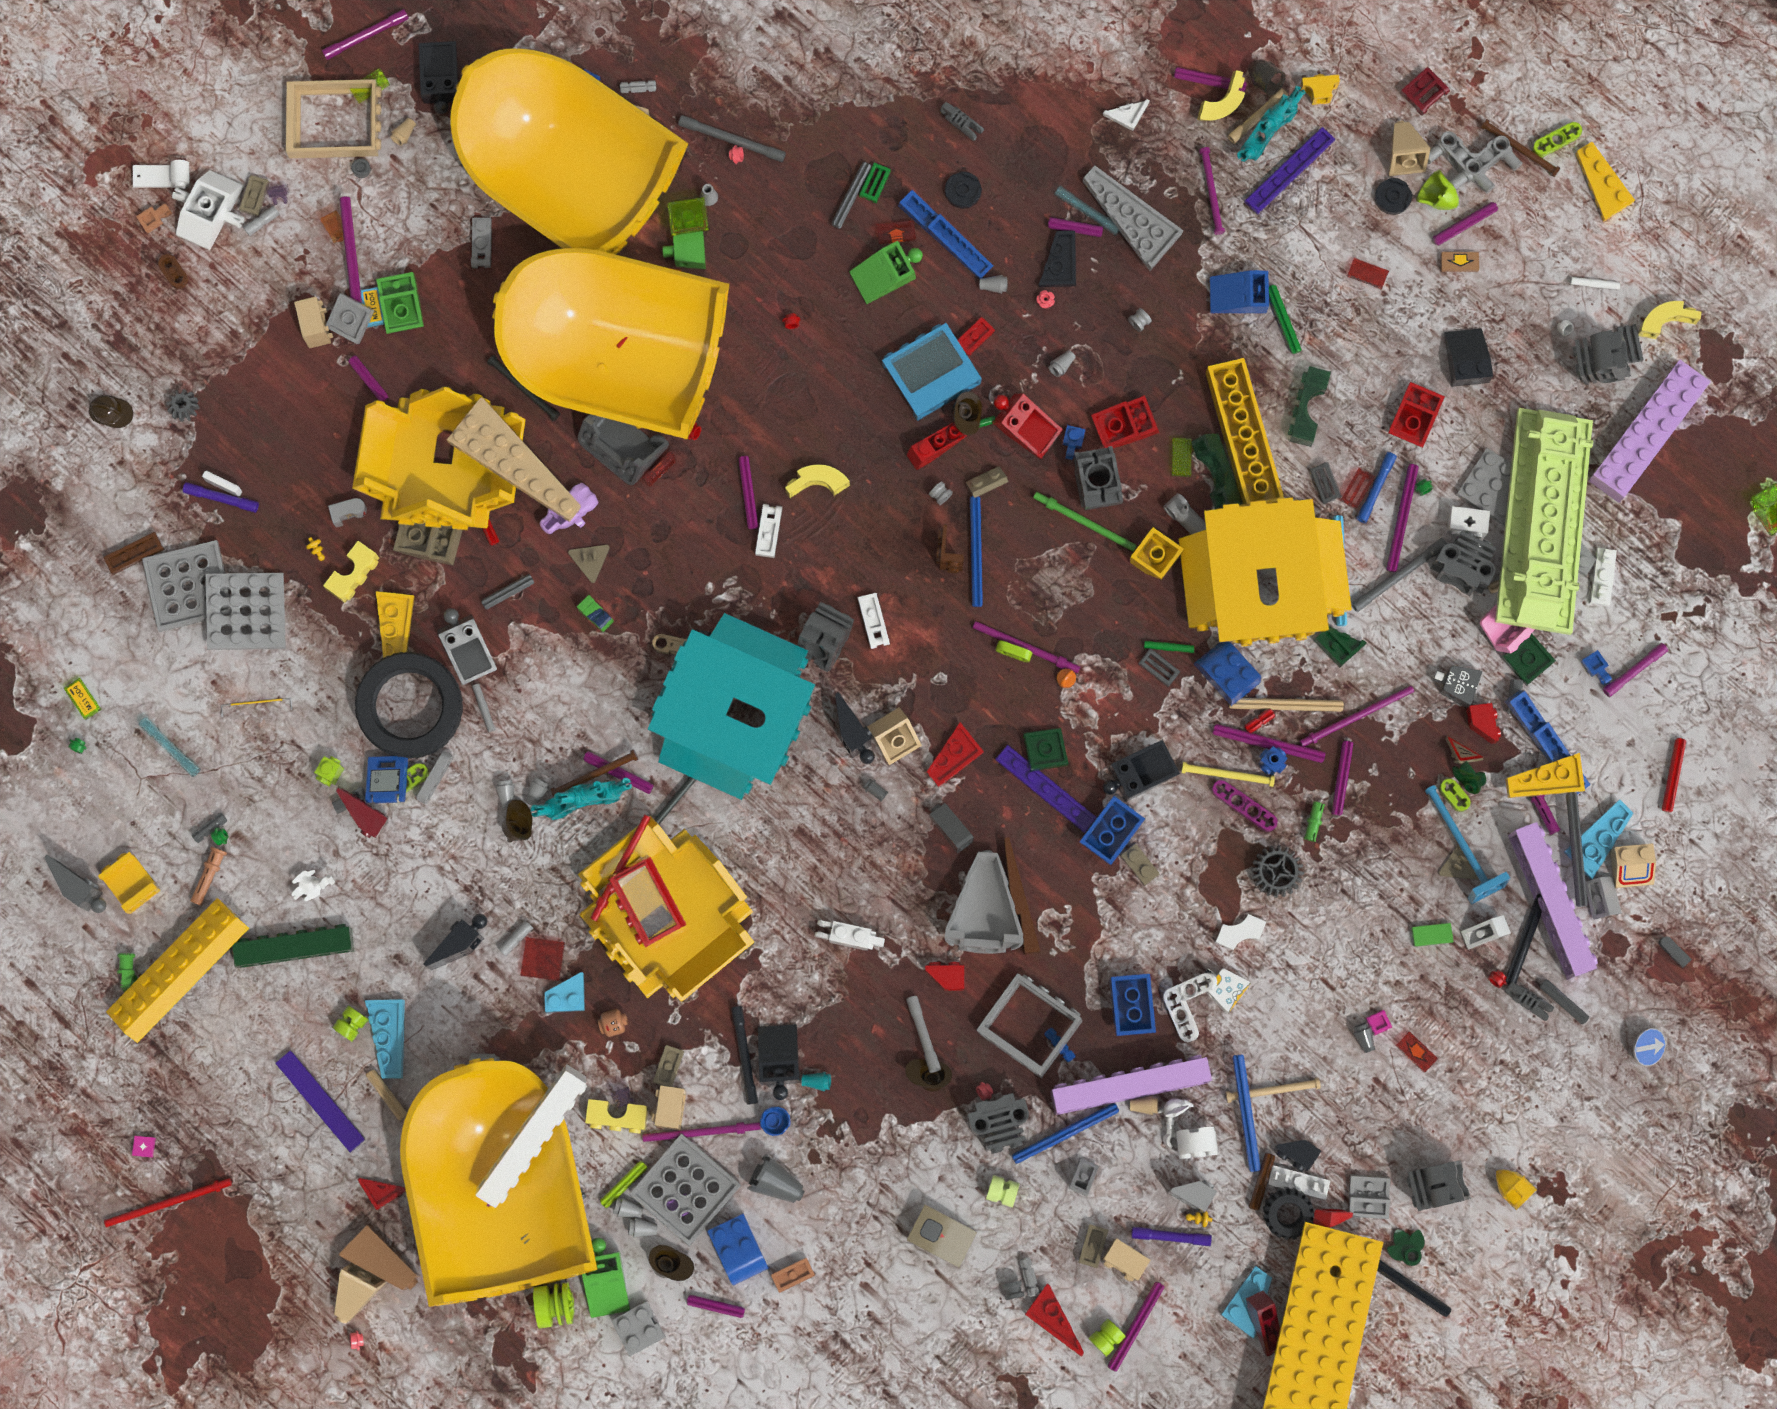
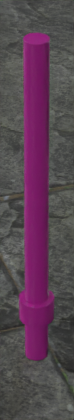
M977 621L974 623V629L1001 641L1025 648L1034 655L1056 664V667L1070 669L1077 674L1080 670V666L1067 661L1065 657H1057Z
M736 1122V1125L642 1134L643 1142L677 1139L681 1134L686 1138L736 1132L737 1134H745V1131L761 1130L760 1122L746 1124L744 1122Z

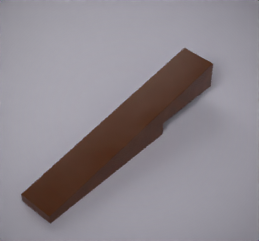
M1009 837L1004 838L1009 891L1015 905L1017 917L1020 916L1024 955L1040 953Z

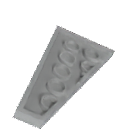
M1094 166L1084 177V184L1149 271H1151L1182 235L1183 230L1098 167Z

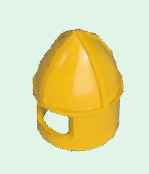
M1496 1171L1498 1191L1502 1198L1515 1210L1537 1190L1525 1176L1516 1171Z

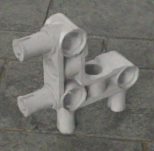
M1450 131L1443 133L1441 138L1435 142L1434 147L1430 149L1428 164H1431L1440 155H1443L1459 172L1458 175L1449 181L1456 190L1465 182L1472 181L1476 182L1486 194L1495 187L1485 175L1486 171L1503 159L1513 171H1516L1523 163L1512 152L1513 149L1510 146V141L1505 136L1496 137L1481 152L1474 154L1463 145V141L1455 133ZM1444 140L1450 141L1451 145H1446ZM1499 144L1503 146L1504 149H1498L1496 145ZM1468 167L1475 168L1476 172H1471Z

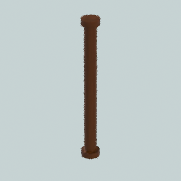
M1485 120L1481 126L1482 130L1486 129L1496 137L1505 136L1510 141L1511 147L1552 173L1551 176L1555 177L1561 169L1559 166L1555 167L1489 123L1490 120Z
M633 749L629 754L562 786L551 788V793L554 797L558 792H565L571 787L584 784L632 760L637 761L639 760Z

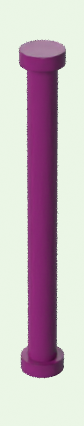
M1204 147L1199 149V154L1202 155L1215 226L1213 231L1215 235H1221L1225 233V228L1222 227L1209 157L1210 148Z

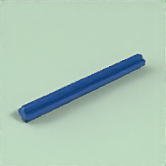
M972 496L970 497L972 606L981 607L983 604L980 497L974 498Z
M1238 1054L1234 1055L1232 1059L1249 1171L1257 1172L1260 1171L1261 1167L1244 1055Z
M1112 1103L1014 1153L1012 1158L1018 1164L1117 1114L1119 1108L1116 1103Z

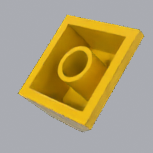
M1153 527L1130 557V563L1145 574L1162 580L1184 548Z

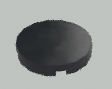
M963 171L953 174L946 182L945 195L949 203L954 207L961 209L970 208L981 197V184L972 173Z
M1389 178L1381 182L1375 191L1376 205L1386 214H1401L1408 209L1412 201V191H1410L1409 185L1399 178Z

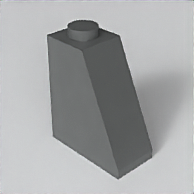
M946 803L942 806L937 804L930 810L932 812L929 816L957 854L973 843L974 837Z

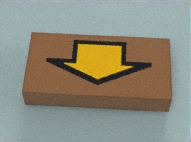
M1441 252V272H1479V252Z

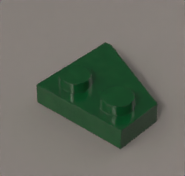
M1329 627V630L1323 631L1314 639L1317 645L1339 668L1367 644L1364 640L1359 641L1351 638V635L1341 633L1332 627Z

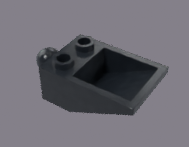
M456 41L419 43L420 87L423 103H434V110L438 114H444L449 108L447 102H453L457 91L456 86L460 81Z
M837 692L835 696L841 742L852 758L860 754L862 763L871 764L875 759V754L867 748L871 746L872 733L867 726L863 727L843 697Z
M1162 739L1112 763L1109 770L1114 780H1106L1102 785L1104 793L1113 795L1119 787L1127 802L1178 776L1180 772ZM1125 765L1127 771H1122L1121 766ZM1130 783H1134L1136 788H1130Z
M476 914L472 918L471 926L463 919L460 922L456 921L450 928L451 932L423 965L432 971L473 953L485 939L477 930L486 927L488 923L487 917L484 914Z
M797 1024L758 1027L760 1085H776L773 1089V1096L780 1101L788 1096V1089L784 1084L800 1083ZM788 1071H792L794 1074L793 1076L787 1077L786 1073ZM769 1072L774 1073V1077L767 1078V1074Z

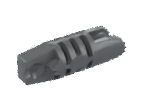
M947 102L942 105L940 112L945 116V119L958 130H961L972 141L977 138L974 131L979 134L984 131L982 126L972 118H969L968 115L956 106L953 107Z
M1513 982L1505 990V993L1512 997L1516 1003L1521 1004L1522 1007L1530 1010L1531 1013L1544 1021H1547L1549 1018L1548 1013L1545 1011L1552 1012L1554 1006L1542 998H1538L1536 994Z

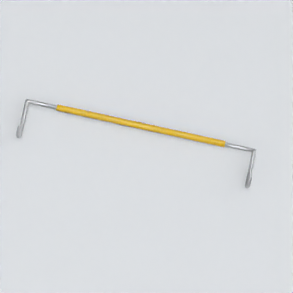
M287 698V699H273V700H263V701H253V702H243V703H233V704L221 705V710H222L221 717H223V708H222V706H229V705L232 706V705H242V704H252V703L282 701V700H289V699H290L291 710H292V701H291V698Z

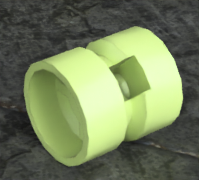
M993 1175L986 1200L993 1202L1001 1201L1002 1205L1013 1208L1020 1183L1011 1180L1005 1182L1004 1178Z

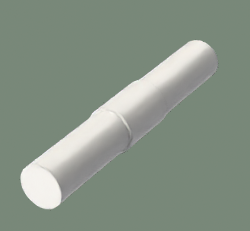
M1571 277L1570 281L1572 285L1620 289V282Z

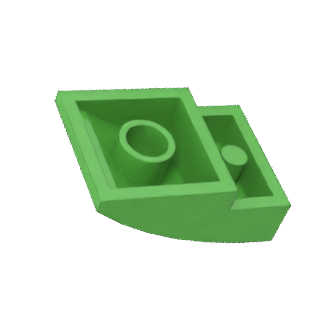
M410 272L376 279L386 333L424 327L415 273Z

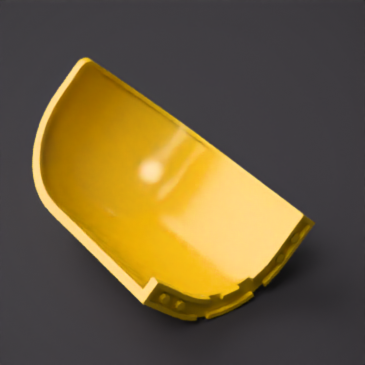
M503 49L487 54L480 59H476L472 64L466 65L461 72L462 78L456 86L457 91L452 104L451 133L459 159L471 179L488 196L561 248L592 249L616 255L627 245L626 240L630 236L635 237L659 205L658 198L662 191L664 193L667 192L688 143L586 71L554 55L529 49Z
M564 248L542 252L519 263L511 271L506 281L501 283L500 291L495 293L493 303L496 304V308L493 311L492 318L495 319L494 329L497 349L505 366L516 380L530 392L550 403L688 439L704 404L705 398H703L705 390L709 389L720 349L718 342L719 337L723 335L729 284L598 250ZM628 337L624 344L618 349L616 347L617 344L623 338ZM604 363L608 368L609 376L604 375L597 367Z
M479 1058L470 1060L468 1065H456L454 1070L445 1072L427 1083L417 1094L407 1112L401 1134L400 1160L429 1307L474 1301L477 1298L500 1296L597 1270L565 1119H563L559 1126L555 1125L552 1129L553 1134L547 1142L544 1141L542 1143L540 1153L537 1157L533 1156L531 1158L529 1168L525 1173L521 1172L518 1176V1183L514 1188L510 1187L507 1192L508 1196L502 1204L499 1203L496 1208L493 1206L488 1207L485 1201L475 1196L478 1185L548 1090V1087L536 1074L518 1063L494 1061V1058L481 1061Z

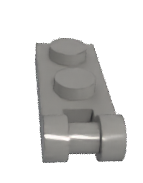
M472 218L471 266L472 268H478V266L491 268L492 219ZM478 256H485V258L478 259Z

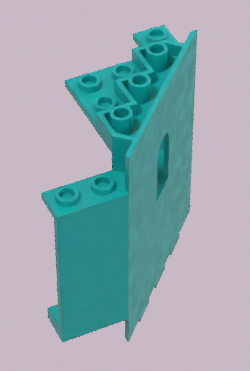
M726 613L723 614L710 637L692 629L687 641H684L683 646L680 645L671 671L669 670L660 695L657 697L652 708L653 718L647 730L665 737L658 763L740 800L743 799L745 794L749 795L753 787L751 782L755 778L771 785L781 766H786L789 759L787 755L789 746L792 741H797L801 732L798 730L799 724L803 716H808L812 707L809 703L815 684L800 678L802 673L800 670H804L809 661L806 658L808 650ZM733 698L762 710L766 718L764 724L761 727L754 728L727 716L726 714Z

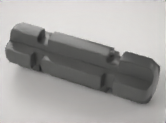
M222 813L217 814L214 820L211 819L200 827L199 831L196 830L192 833V838L195 842L200 843L204 840V836L208 837L215 828H219V825H224L227 822L226 817Z

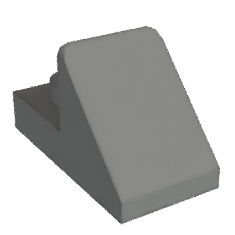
M1081 1158L1069 1184V1189L1087 1197L1099 1166Z

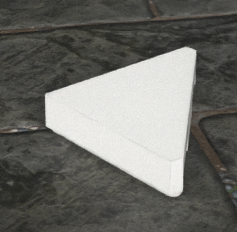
M1146 99L1143 102L1131 103L1109 111L1105 110L1103 116L1133 131L1150 100Z

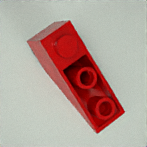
M953 422L911 446L906 456L916 470L934 461L967 437V435L961 433Z

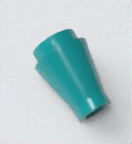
M826 1072L803 1074L802 1086L821 1091L830 1090L831 1074H826Z

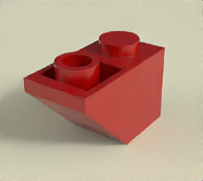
M1486 703L1469 706L1466 709L1469 728L1491 744L1498 742L1501 737V731L1499 726H1496L1497 710L1493 708V704Z
M929 962V966H925V972L944 991H964V965H960V962H948V965H941L940 962Z

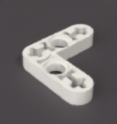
M1212 973L1196 976L1166 990L1164 993L1166 1006L1177 1032L1184 1042L1194 1041L1199 1035L1197 1025L1186 1001L1216 987L1217 978ZM1210 978L1211 982L1209 983V986H1199L1198 983L1204 982L1206 979ZM1188 984H1192L1195 988V992L1192 995L1186 992ZM1172 993L1177 994L1175 1000L1170 999ZM1179 1003H1181V1005H1182V1006H1178V1007H1176V1008H1173L1174 1005H1177V1004H1179ZM1179 1009L1183 1010L1186 1014L1184 1020H1180L1177 1017ZM1189 1021V1024L1181 1026V1024ZM1187 1029L1193 1032L1190 1036L1185 1035Z

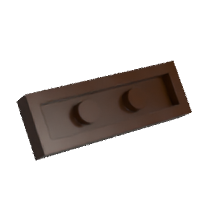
M153 532L103 558L111 574L115 575L143 561L142 558L153 556L165 549L157 533Z

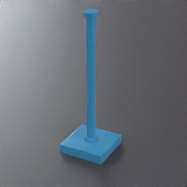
M1433 785L1427 788L1425 792L1430 795L1481 882L1479 886L1472 889L1468 896V900L1472 905L1505 888L1510 880V876L1506 871L1493 879L1486 877L1436 792V786Z

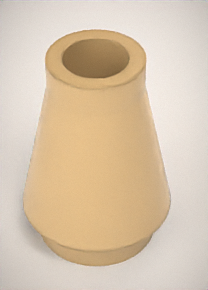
M407 118L391 132L392 135L390 137L392 141L399 146L406 144L416 123L412 119Z
M1148 1096L1130 1099V1111L1149 1115L1158 1113V1098Z

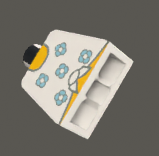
M1209 968L1204 972L1212 973L1217 978L1216 987L1206 993L1226 1014L1231 1011L1251 984L1249 981L1224 968L1221 969L1218 975ZM1210 978L1205 980L1208 983L1211 982Z

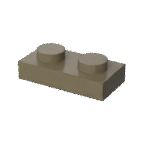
M250 176L239 208L241 212L259 216L270 183L269 180Z
M999 466L967 481L966 485L973 497L976 498L1007 483L1008 480Z
M1134 844L1120 856L1143 886H1146L1160 875L1137 844Z
M666 1045L653 1083L673 1087L685 1051Z
M1089 1224L1078 1263L1098 1268L1108 1234L1107 1229Z

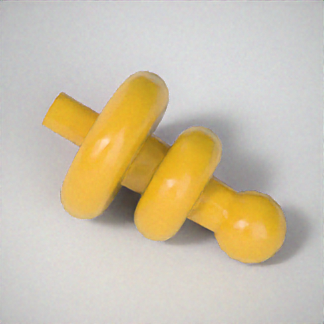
M312 537L309 538L310 543L306 548H313L311 553L313 555L317 554L318 560L323 561L325 559V556L321 553L323 547H318L321 540L313 541Z
M1207 1211L1202 1213V1216L1200 1212H1196L1195 1215L1190 1213L1186 1215V1220H1194L1196 1225L1201 1222L1202 1227H1206L1208 1221L1212 1222L1213 1219L1208 1217Z

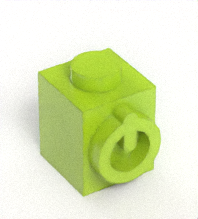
M324 756L314 772L317 775L315 779L328 787L331 784L336 785L344 771V768L340 765L341 761L332 756L330 758Z

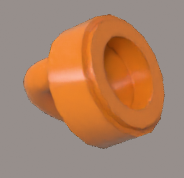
M1062 669L1057 675V682L1062 688H1071L1076 682V675L1073 670Z

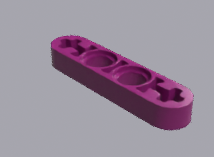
M1224 780L1214 783L1212 793L1224 804L1263 831L1271 832L1277 827L1278 820L1276 816ZM1223 785L1225 787L1224 791L1227 793L1230 790L1233 791L1228 800L1225 799L1227 795L1224 792L1217 793L1218 789L1216 786L1220 787ZM1235 795L1240 796L1242 799V804L1239 806L1234 805L1231 801ZM1251 806L1256 807L1258 810V814L1255 817H1251L1247 813V809ZM1262 812L1265 814L1263 816L1264 819H1272L1273 827H1266V822L1262 819L1259 822L1256 821Z

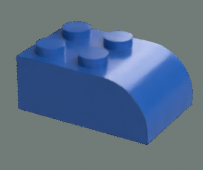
M1229 641L1219 642L1194 663V666L1231 706L1261 683V675Z
M1113 796L1079 843L1111 866L1140 828L1145 818Z
M1150 974L1111 977L1109 982L1116 1036L1156 1033Z
M745 1214L739 1215L707 1231L733 1286L769 1269Z

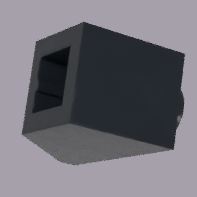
M1307 1140L1279 1144L1274 1147L1278 1157L1285 1161L1289 1159L1293 1162L1292 1166L1301 1172L1303 1170L1309 1171L1321 1153L1320 1149Z

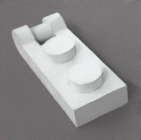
M763 504L756 556L775 558L782 506L769 507L768 504ZM768 514L775 515V518H774V519L767 518V517H768Z
M877 593L858 597L871 649L877 648L878 645L882 644L884 646L889 645ZM881 632L882 637L874 638L873 633Z

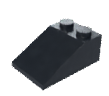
M1482 328L1445 332L1452 387L1489 383L1493 378V371Z

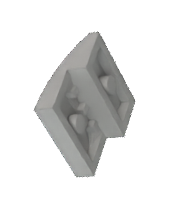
M1350 1174L1349 1211L1353 1213V1217L1389 1219L1391 1181L1389 1176Z

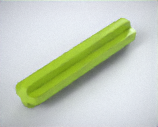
M639 1161L600 1200V1203L605 1208H608L647 1170L648 1167L644 1162Z

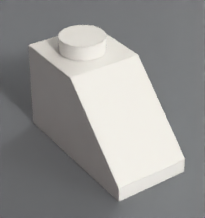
M1504 915L1461 931L1468 949L1511 934Z

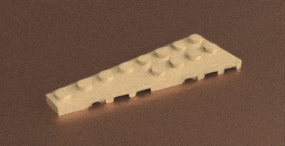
M482 397L448 437L447 441L449 444L568 522L580 510L581 506Z

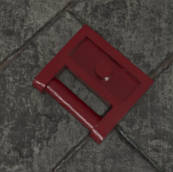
M1427 67L1408 83L1400 93L1423 116L1427 113V109L1443 95L1446 96L1450 89ZM1436 86L1438 91L1422 104L1419 100Z

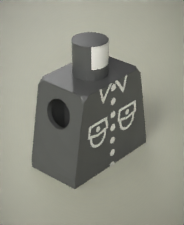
M1451 666L1447 673L1437 670L1433 681L1443 684L1440 692L1443 696L1468 708L1472 704L1483 671Z

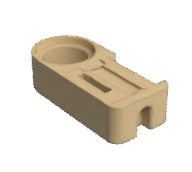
M659 634L653 639V647L659 653L669 655L671 652V654L676 655L680 645L683 646L684 641H687V639ZM665 639L667 641L666 647L658 648L656 646L657 640Z

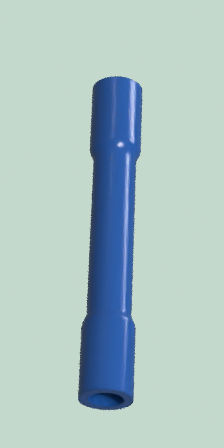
M1391 452L1386 453L1371 490L1356 519L1361 523H1367L1375 501L1397 458Z

